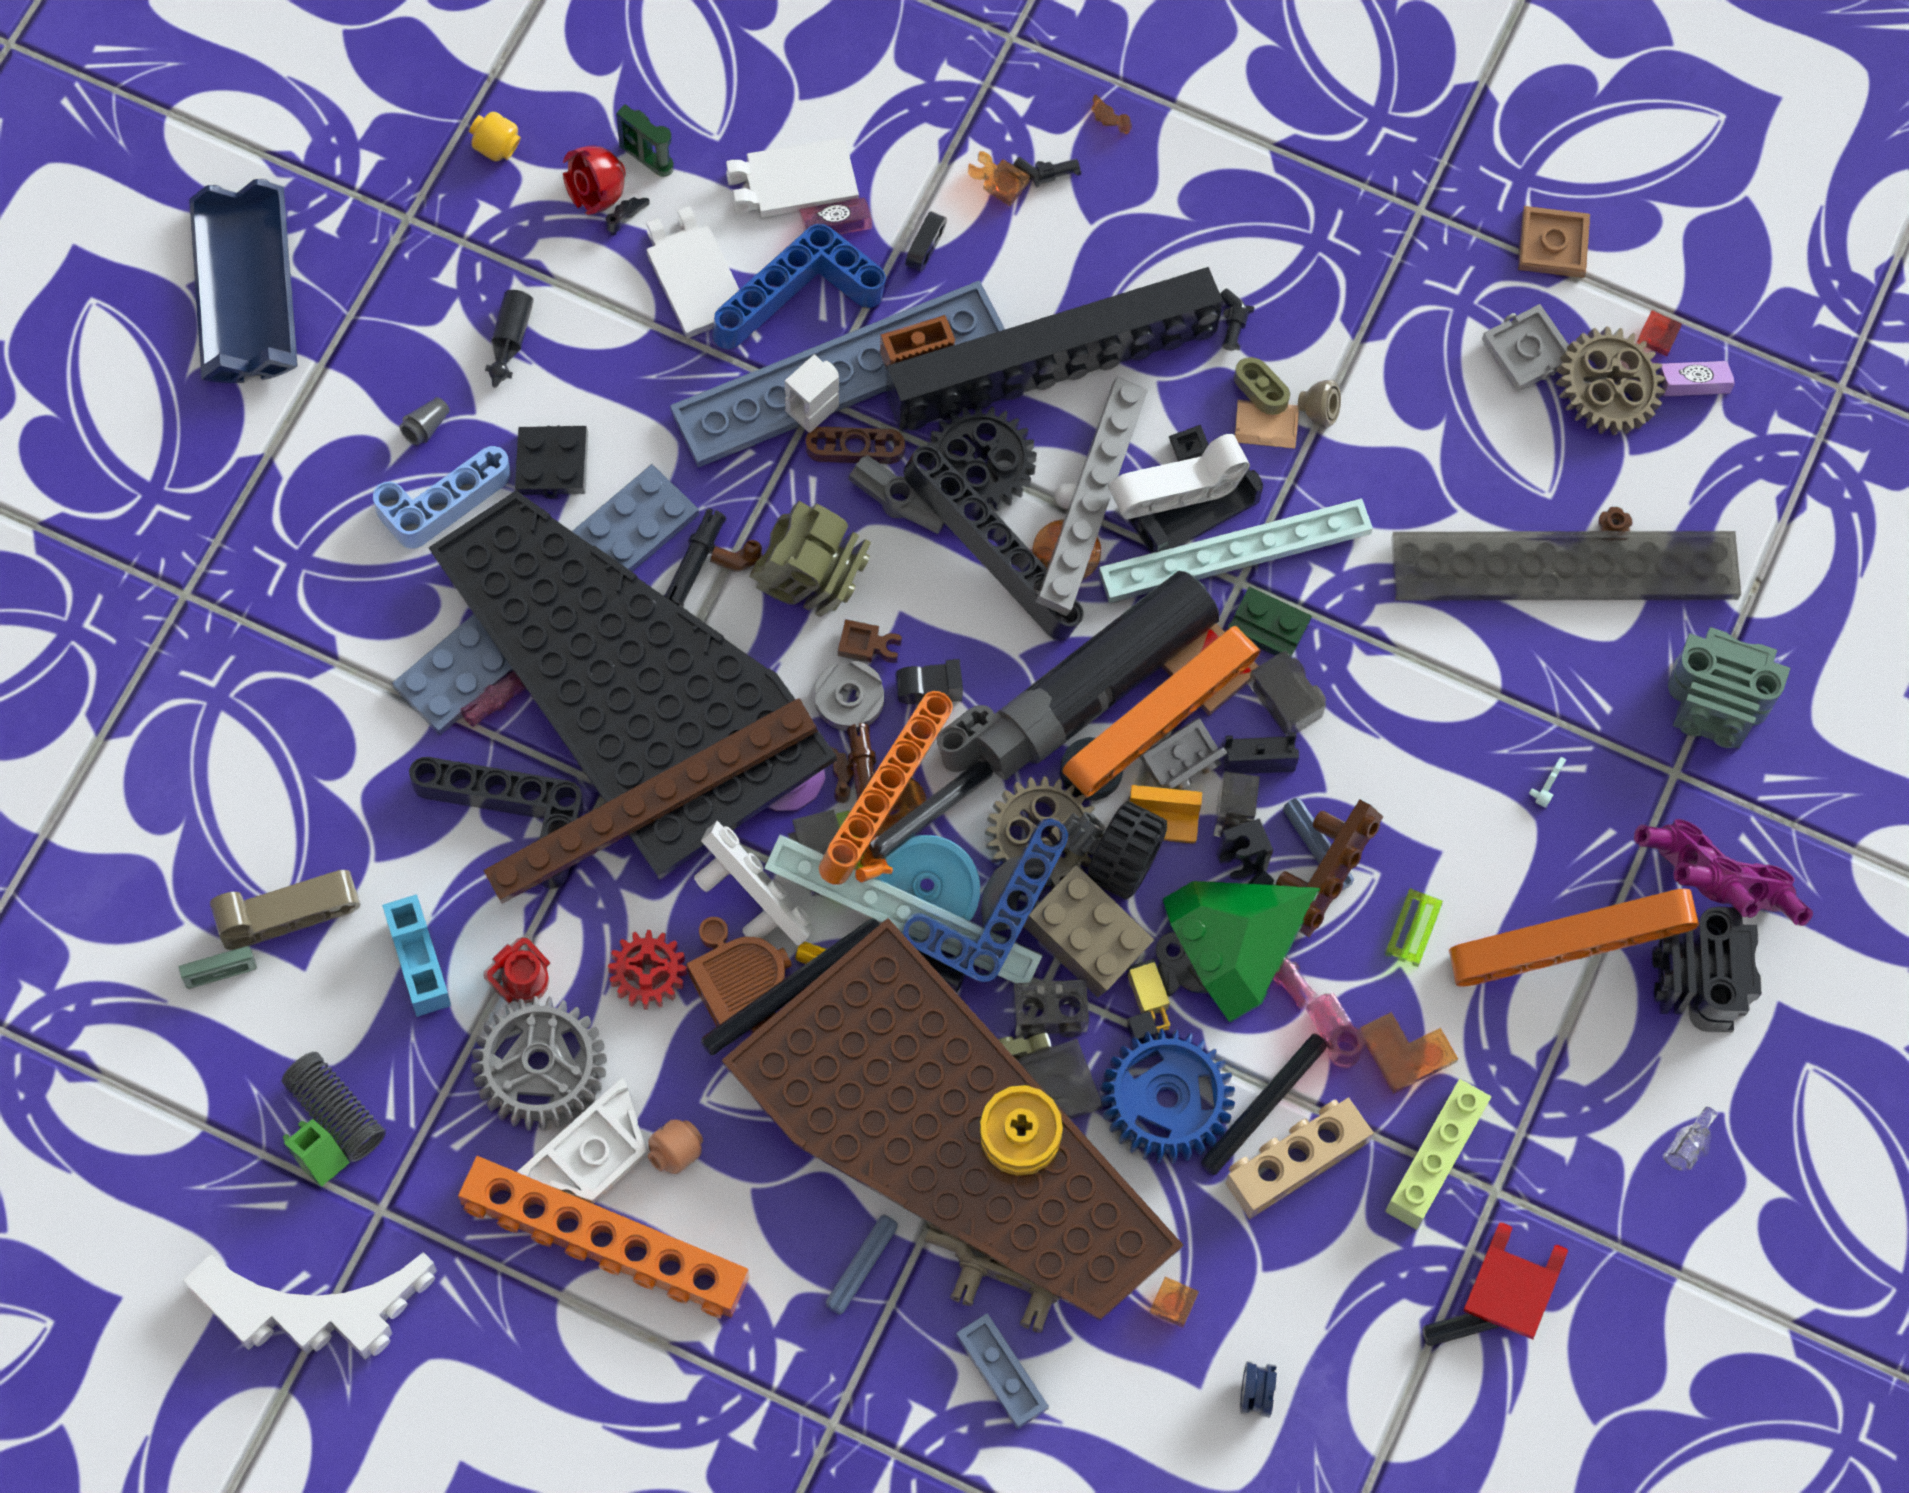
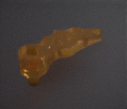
M1097 94L1094 95V105L1091 107V110L1095 114L1096 121L1102 122L1104 126L1117 125L1120 132L1128 134L1132 129L1130 117L1127 114L1116 115L1112 107L1105 104Z

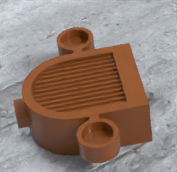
M708 917L702 921L699 927L701 942L706 947L713 948V950L686 963L687 974L716 1027L784 980L785 970L792 967L791 961L783 947L777 950L772 944L761 938L740 937L726 943L728 927L725 921L719 917ZM774 1012L766 1019L761 1021L759 1024L751 1028V1033L753 1034L758 1028H760L776 1013Z

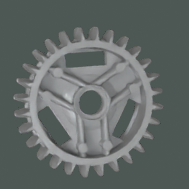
M536 996L533 997L532 1006L526 1007L523 999H519V1010L516 1011L506 1004L507 1016L502 1018L499 1014L494 1013L493 1017L496 1026L493 1027L484 1023L483 1028L488 1037L477 1036L476 1038L477 1044L483 1049H473L472 1051L473 1058L479 1060V1062L472 1063L471 1069L472 1072L480 1074L473 1079L476 1087H483L479 1091L480 1098L482 1100L491 1098L487 1102V1107L490 1111L500 1107L498 1111L499 1119L504 1120L509 1114H512L511 1123L514 1127L517 1126L521 1118L525 1119L528 1131L531 1130L533 1121L539 1122L542 1131L546 1129L547 1120H552L555 1127L559 1128V1117L565 1116L572 1123L574 1121L572 1110L576 1109L583 1113L585 1111L583 1100L594 1103L595 1096L590 1090L601 1091L602 1083L596 1078L606 1077V1069L598 1066L607 1062L606 1054L598 1053L605 1048L603 1040H594L599 1036L598 1028L587 1029L591 1025L588 1015L578 1020L580 1010L577 1006L567 1013V1003L565 1000H562L558 1008H554L552 997L550 996L547 998L545 1006H540ZM516 1029L522 1031V1034L503 1059L495 1055L499 1046L511 1032ZM572 1032L576 1036L587 1060L575 1064L562 1037L563 1034ZM535 1052H543L548 1055L549 1063L545 1068L536 1070L529 1066V1057ZM518 1094L554 1097V1102L543 1105H530L518 1102L517 1099Z

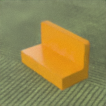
M1131 785L1130 802L1167 820V831L1163 841L1196 843L1202 792Z

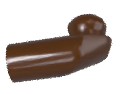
M749 540L743 549L735 553L716 546L712 552L710 562L735 572H741L754 566L756 561L763 556L761 553L762 546L755 540Z

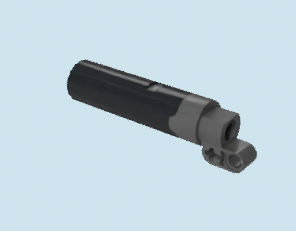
M1178 570L994 714L993 710L988 706H974L945 727L937 737V746L943 765L949 771L961 772L982 758L990 764V768L996 775L1007 780L1028 762L1040 763L1218 623L1219 610L1216 602L1212 599L1206 587L1196 577L1188 572Z

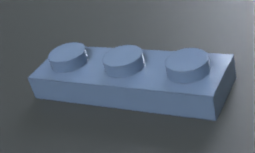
M988 1313L956 1333V1338L1017 1430L1049 1409V1405Z

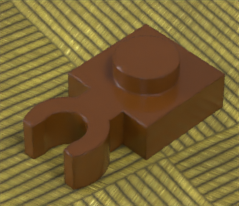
M845 619L838 647V656L872 663L873 655L877 654L886 662L896 663L898 653L888 651L886 647L891 644L901 646L902 636L896 633L879 636V626Z

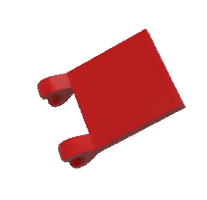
M1500 1222L1463 1311L1533 1340L1565 1262L1568 1249L1555 1245L1545 1268L1504 1251L1510 1239L1512 1227Z

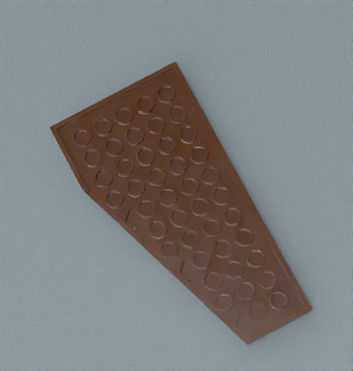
M889 918L883 921L721 1060L722 1064L795 1146L1098 1321H1101L1184 1246L1057 1104L1056 1106L1061 1113L1062 1138L1057 1155L1047 1167L1034 1174L1016 1176L999 1170L988 1160L981 1147L980 1121L984 1108L992 1097L1008 1087L1023 1085L1040 1089L1045 1094L1047 1093ZM1017 1127V1135L1025 1136L1026 1129L1024 1127Z

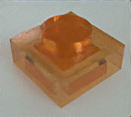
M1165 1276L1149 1313L1184 1328L1199 1291Z

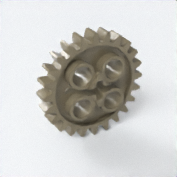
M1606 326L1600 333L1596 328H1593L1588 335L1583 332L1576 341L1573 340L1567 346L1568 351L1560 357L1564 363L1556 370L1564 375L1556 382V385L1566 387L1559 397L1569 398L1571 401L1567 405L1566 410L1576 408L1578 413L1575 420L1578 421L1583 417L1587 418V429L1595 423L1598 424L1600 434L1605 432L1608 427H1610L1612 435L1618 434L1621 429L1628 434L1634 427L1637 429L1641 428L1646 421H1649L1655 415L1654 411L1662 404L1658 398L1665 393L1663 388L1658 387L1665 380V377L1656 375L1662 364H1652L1651 359L1656 354L1655 351L1645 353L1643 350L1647 342L1643 341L1639 345L1635 344L1634 333L1627 339L1624 338L1622 328H1619L1613 335L1609 326ZM1588 360L1593 361L1598 369L1591 367ZM1620 360L1626 362L1629 369L1624 368ZM1592 392L1598 394L1601 398V401L1596 400ZM1624 392L1630 394L1633 402L1626 398Z
M1044 776L1040 785L1036 786L1034 779L1030 777L1027 780L1026 789L1019 782H1016L1013 786L1015 795L1007 790L1003 791L1001 796L1005 803L995 801L992 806L999 814L992 813L987 817V821L995 825L985 830V835L994 837V840L986 845V849L997 850L991 862L1002 861L1005 863L1010 858L1020 856L1035 827L1042 820L1052 818L1064 824L1072 813L1080 818L1084 812L1092 813L1095 809L1094 806L1084 808L1081 804L1085 796L1083 794L1077 798L1072 796L1075 788L1074 785H1071L1066 791L1062 790L1061 779H1058L1052 787L1049 786L1047 776ZM1046 803L1051 808L1052 815L1049 817L1040 816L1035 810V804ZM1025 811L1028 814V818L1030 820H1028L1026 817H1022L1020 812ZM1053 825L1044 828L1050 834L1048 837L1042 838V842L1046 845L1056 844L1060 840L1059 828ZM1012 826L1022 827L1026 832V839H1014L1010 834L1009 828ZM1065 846L1062 851L1065 853V857H1059L1052 870L1051 888L1053 889L1075 865L1082 871L1083 869L1080 865L1089 868L1091 858L1088 855L1093 854L1087 851L1081 857L1071 852Z

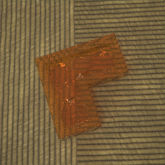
M1392 1012L1360 1027L1358 1031L1393 1094L1458 1061L1456 1053L1441 1028L1409 1043Z

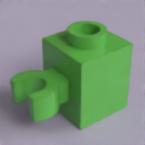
M313 1119L308 1123L300 1121L298 1125L301 1129L291 1137L285 1134L283 1136L284 1144L302 1170L322 1187L350 1162L331 1134Z

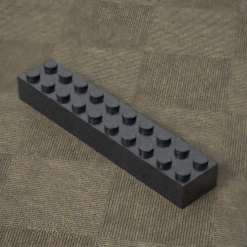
M1205 267L888 365L886 398L899 431L906 429L917 430L934 420H949L951 412L959 415L964 407L967 410H975L976 406L980 405L981 409H984L995 401L1002 399L1013 400L1022 396L1027 391L1034 389L1045 390L1059 381L1066 379L1077 380L1091 371L1098 369L1109 370L1116 367L1120 362L1130 359L1141 360L1148 357L1152 352L1162 349L1167 351L1173 350L1184 342L1194 339L1197 341L1208 339L1218 330L1223 299L1209 267Z

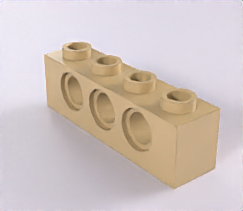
M1349 1097L1340 1103L1336 1099L1329 1102L1318 1111L1320 1116L1311 1122L1306 1118L1299 1121L1289 1129L1290 1135L1281 1141L1273 1138L1259 1148L1261 1154L1250 1161L1247 1157H1244L1230 1166L1229 1171L1231 1173L1228 1174L1225 1184L1249 1219L1255 1217L1370 1142L1374 1132ZM1324 1129L1330 1130L1336 1136V1141L1326 1143L1320 1139L1318 1132ZM1300 1149L1305 1153L1306 1160L1303 1162L1293 1161L1289 1157L1288 1151ZM1270 1168L1275 1172L1277 1179L1265 1181L1260 1178L1258 1170Z

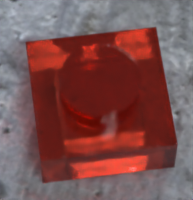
M1651 310L1636 343L1640 344L1646 341V348L1668 356L1682 323Z

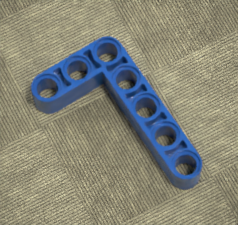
M814 224L806 229L717 309L714 316L713 341L717 346L724 349H732L739 346L818 273L858 305L866 308L875 307L882 301L886 280L885 272L832 228L824 224Z
M1052 818L1044 819L1038 823L977 940L921 913L913 914L906 919L903 925V935L917 950L975 980L987 982L994 979L1000 972L1067 843L1068 832L1065 826ZM1047 826H1057L1061 832L1060 840L1054 845L1044 844L1041 840L1042 830ZM1039 858L1043 861L1044 870L1040 876L1032 878L1025 874L1024 865L1027 860ZM1014 890H1021L1027 895V903L1021 909H1012L1007 904L1008 895ZM916 921L925 922L930 928L929 935L923 940L913 939L909 935V928L912 923ZM999 922L1009 925L1011 931L1010 936L1001 942L995 941L990 936L992 926ZM948 938L958 939L962 944L960 953L954 957L945 956L941 951L942 943ZM988 955L993 959L994 965L991 971L981 974L974 970L973 963L978 956Z

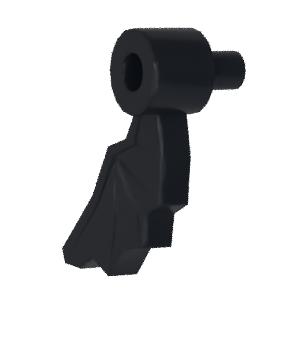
M632 197L629 200H622L621 204L615 207L614 213L606 216V229L610 234L616 235L626 218H632L639 210L650 204L649 198L638 199Z

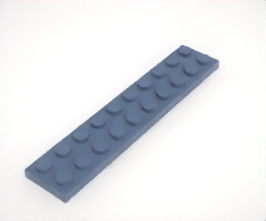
M979 280L670 405V412L699 468L801 426L785 411V380L814 354L822 362H830L838 371L839 407L834 411L836 412L886 391L887 370L880 354V334L943 315L947 317L955 338V345L1005 330Z
M651 464L572 532L592 546L595 545L633 572L699 516V509ZM473 614L392 682V685L400 696L441 735L510 677L514 671Z

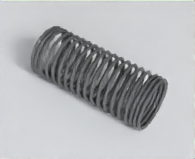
M309 1052L296 1060L285 1071L281 1082L290 1093H293V1097L297 1098L298 1102H301V1106L305 1107L306 1112H309L314 1121H317L332 1137L335 1135L333 1139L349 1162H356L371 1153L382 1142L386 1135V1130L381 1124H378L377 1120H373V1115H369V1110H365V1105H361V1101H357V1096H353V1092L349 1091V1087L345 1086L344 1082H340V1077H336L337 1074L332 1072V1067H328V1063H324V1058L318 1052ZM309 1088L305 1093L301 1094L303 1090ZM325 1107L322 1112L318 1113L321 1108ZM334 1116L331 1121L327 1122L330 1117ZM341 1125H343L338 1131L335 1132V1130H336L338 1127H340ZM347 1130L342 1136H339L343 1131ZM352 1134L347 1140L343 1141L345 1137Z

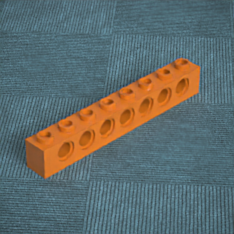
M476 1156L458 1194L460 1203L464 1206L463 1210L474 1217L483 1219L487 1215L497 1219V1225L513 1233H517L518 1229L532 1234L531 1239L547 1247H551L552 1243L566 1248L565 1253L574 1259L585 1261L586 1257L599 1262V1268L610 1274L619 1275L620 1271L634 1277L632 1281L637 1285L650 1290L657 1286L668 1291L667 1296L683 1304H687L688 1300L702 1305L701 1310L716 1318H721L722 1315L732 1318L749 1280V1269L479 1156ZM503 1190L511 1194L510 1199L504 1204L499 1205L491 1201L492 1196L498 1191ZM537 1204L545 1208L544 1213L539 1218L531 1219L525 1215V1211L531 1205ZM565 1219H574L579 1223L576 1230L570 1233H564L558 1228ZM599 1233H608L613 1237L611 1243L605 1247L595 1246L592 1241ZM633 1247H641L647 1252L640 1261H631L626 1257V1254ZM667 1261H675L681 1266L678 1273L672 1276L663 1274L660 1268ZM702 1275L711 1276L715 1280L714 1285L707 1290L698 1289L694 1282Z

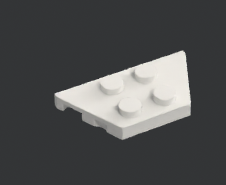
M620 1078L517 1172L594 1204L647 1156L626 1081Z

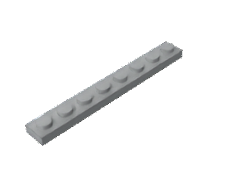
M1118 376L1112 383L1035 601L1065 616L1072 610L1112 495L1108 486L1119 475L1148 391Z

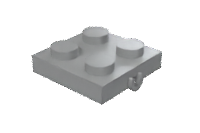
M1541 304L1519 315L1512 313L1504 319V323L1483 333L1482 341L1518 392L1542 379L1545 380L1550 375H1555L1557 368L1564 363L1560 357L1568 351L1567 346L1569 344Z

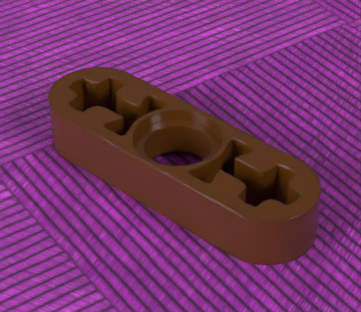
M816 427L806 436V452L812 460L817 462L858 463L862 457L869 455L879 464H894L899 462L904 456L905 439L900 432L894 429ZM857 438L864 442L865 447L862 451L854 453L849 451L845 445L850 439ZM818 439H825L826 445L824 450L817 449ZM836 439H840V451H836ZM871 440H875V452H870ZM886 441L893 442V452H886Z

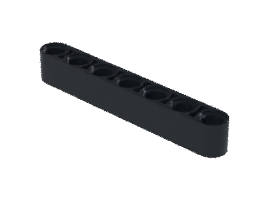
M929 445L918 447L904 467L903 473L907 483L1051 638L1056 640L1069 638L1083 620L1084 612L1080 603L1075 599L1072 610L1067 616L1036 603L1038 594L1035 590H1040L1047 570L1044 564L937 449ZM918 464L924 465L928 470L922 469ZM942 489L947 490L951 495L945 494ZM965 514L973 517L975 521L968 519ZM988 539L996 542L998 546L992 545ZM1011 564L1019 567L1022 572L1015 570ZM1059 615L1065 617L1069 623L1062 621Z

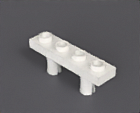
M718 821L706 830L701 842L716 858L694 876L699 887L708 892L731 874L764 909L763 912L743 927V933L746 937L763 939L774 929L780 927L797 946L808 939L813 928L809 914L801 906L796 907L789 900L783 885L779 881L771 880L763 871V865L754 854L746 853L739 845L738 837L729 827H723Z

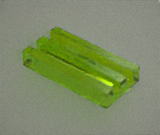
M1410 888L1384 955L1389 957L1392 955L1396 956L1399 961L1405 962L1406 960L1411 962L1413 966L1419 967L1443 901ZM1416 899L1420 902L1403 948L1395 947L1412 901ZM1426 904H1429L1433 908L1416 954L1409 952Z

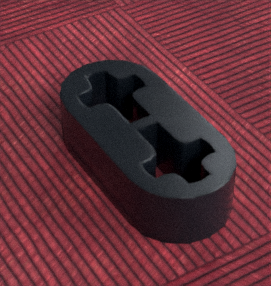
M933 211L928 213L909 249L905 266L919 272L925 269L944 232L947 217Z

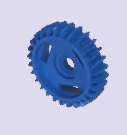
M1160 1029L1158 1039L1153 1040L1151 1034L1147 1031L1144 1044H1141L1134 1037L1131 1040L1132 1051L1122 1045L1119 1053L1123 1059L1116 1056L1111 1058L1110 1064L1114 1069L1107 1068L1104 1072V1078L1111 1082H1103L1101 1084V1092L1109 1095L1102 1096L1100 1104L1101 1106L1111 1107L1105 1110L1103 1117L1104 1120L1115 1119L1109 1128L1111 1133L1121 1129L1122 1133L1118 1139L1119 1144L1128 1139L1132 1141L1130 1153L1136 1151L1140 1146L1144 1148V1160L1148 1158L1151 1152H1155L1158 1164L1161 1163L1164 1154H1169L1171 1163L1174 1164L1176 1163L1178 1153L1182 1152L1185 1160L1189 1161L1192 1155L1191 1149L1194 1148L1201 1156L1205 1151L1203 1142L1213 1147L1216 1144V1138L1213 1133L1221 1137L1224 1135L1226 1129L1221 1123L1228 1124L1231 1121L1232 1116L1226 1111L1234 1109L1235 1101L1227 1099V1097L1234 1095L1235 1087L1225 1086V1084L1231 1081L1232 1074L1220 1073L1224 1069L1226 1062L1225 1060L1213 1062L1217 1050L1213 1049L1206 1054L1203 1051L1205 1040H1201L1197 1046L1191 1044L1192 1033H1189L1184 1041L1179 1040L1177 1029L1174 1030L1171 1039H1166L1164 1030ZM1159 1055L1163 1060L1136 1079L1129 1073L1132 1067L1149 1057ZM1198 1077H1206L1213 1092L1214 1109L1202 1110ZM1162 1090H1170L1175 1093L1177 1103L1170 1108L1162 1107L1157 1102V1094ZM1137 1117L1171 1132L1169 1138L1154 1136L1142 1130L1135 1124Z

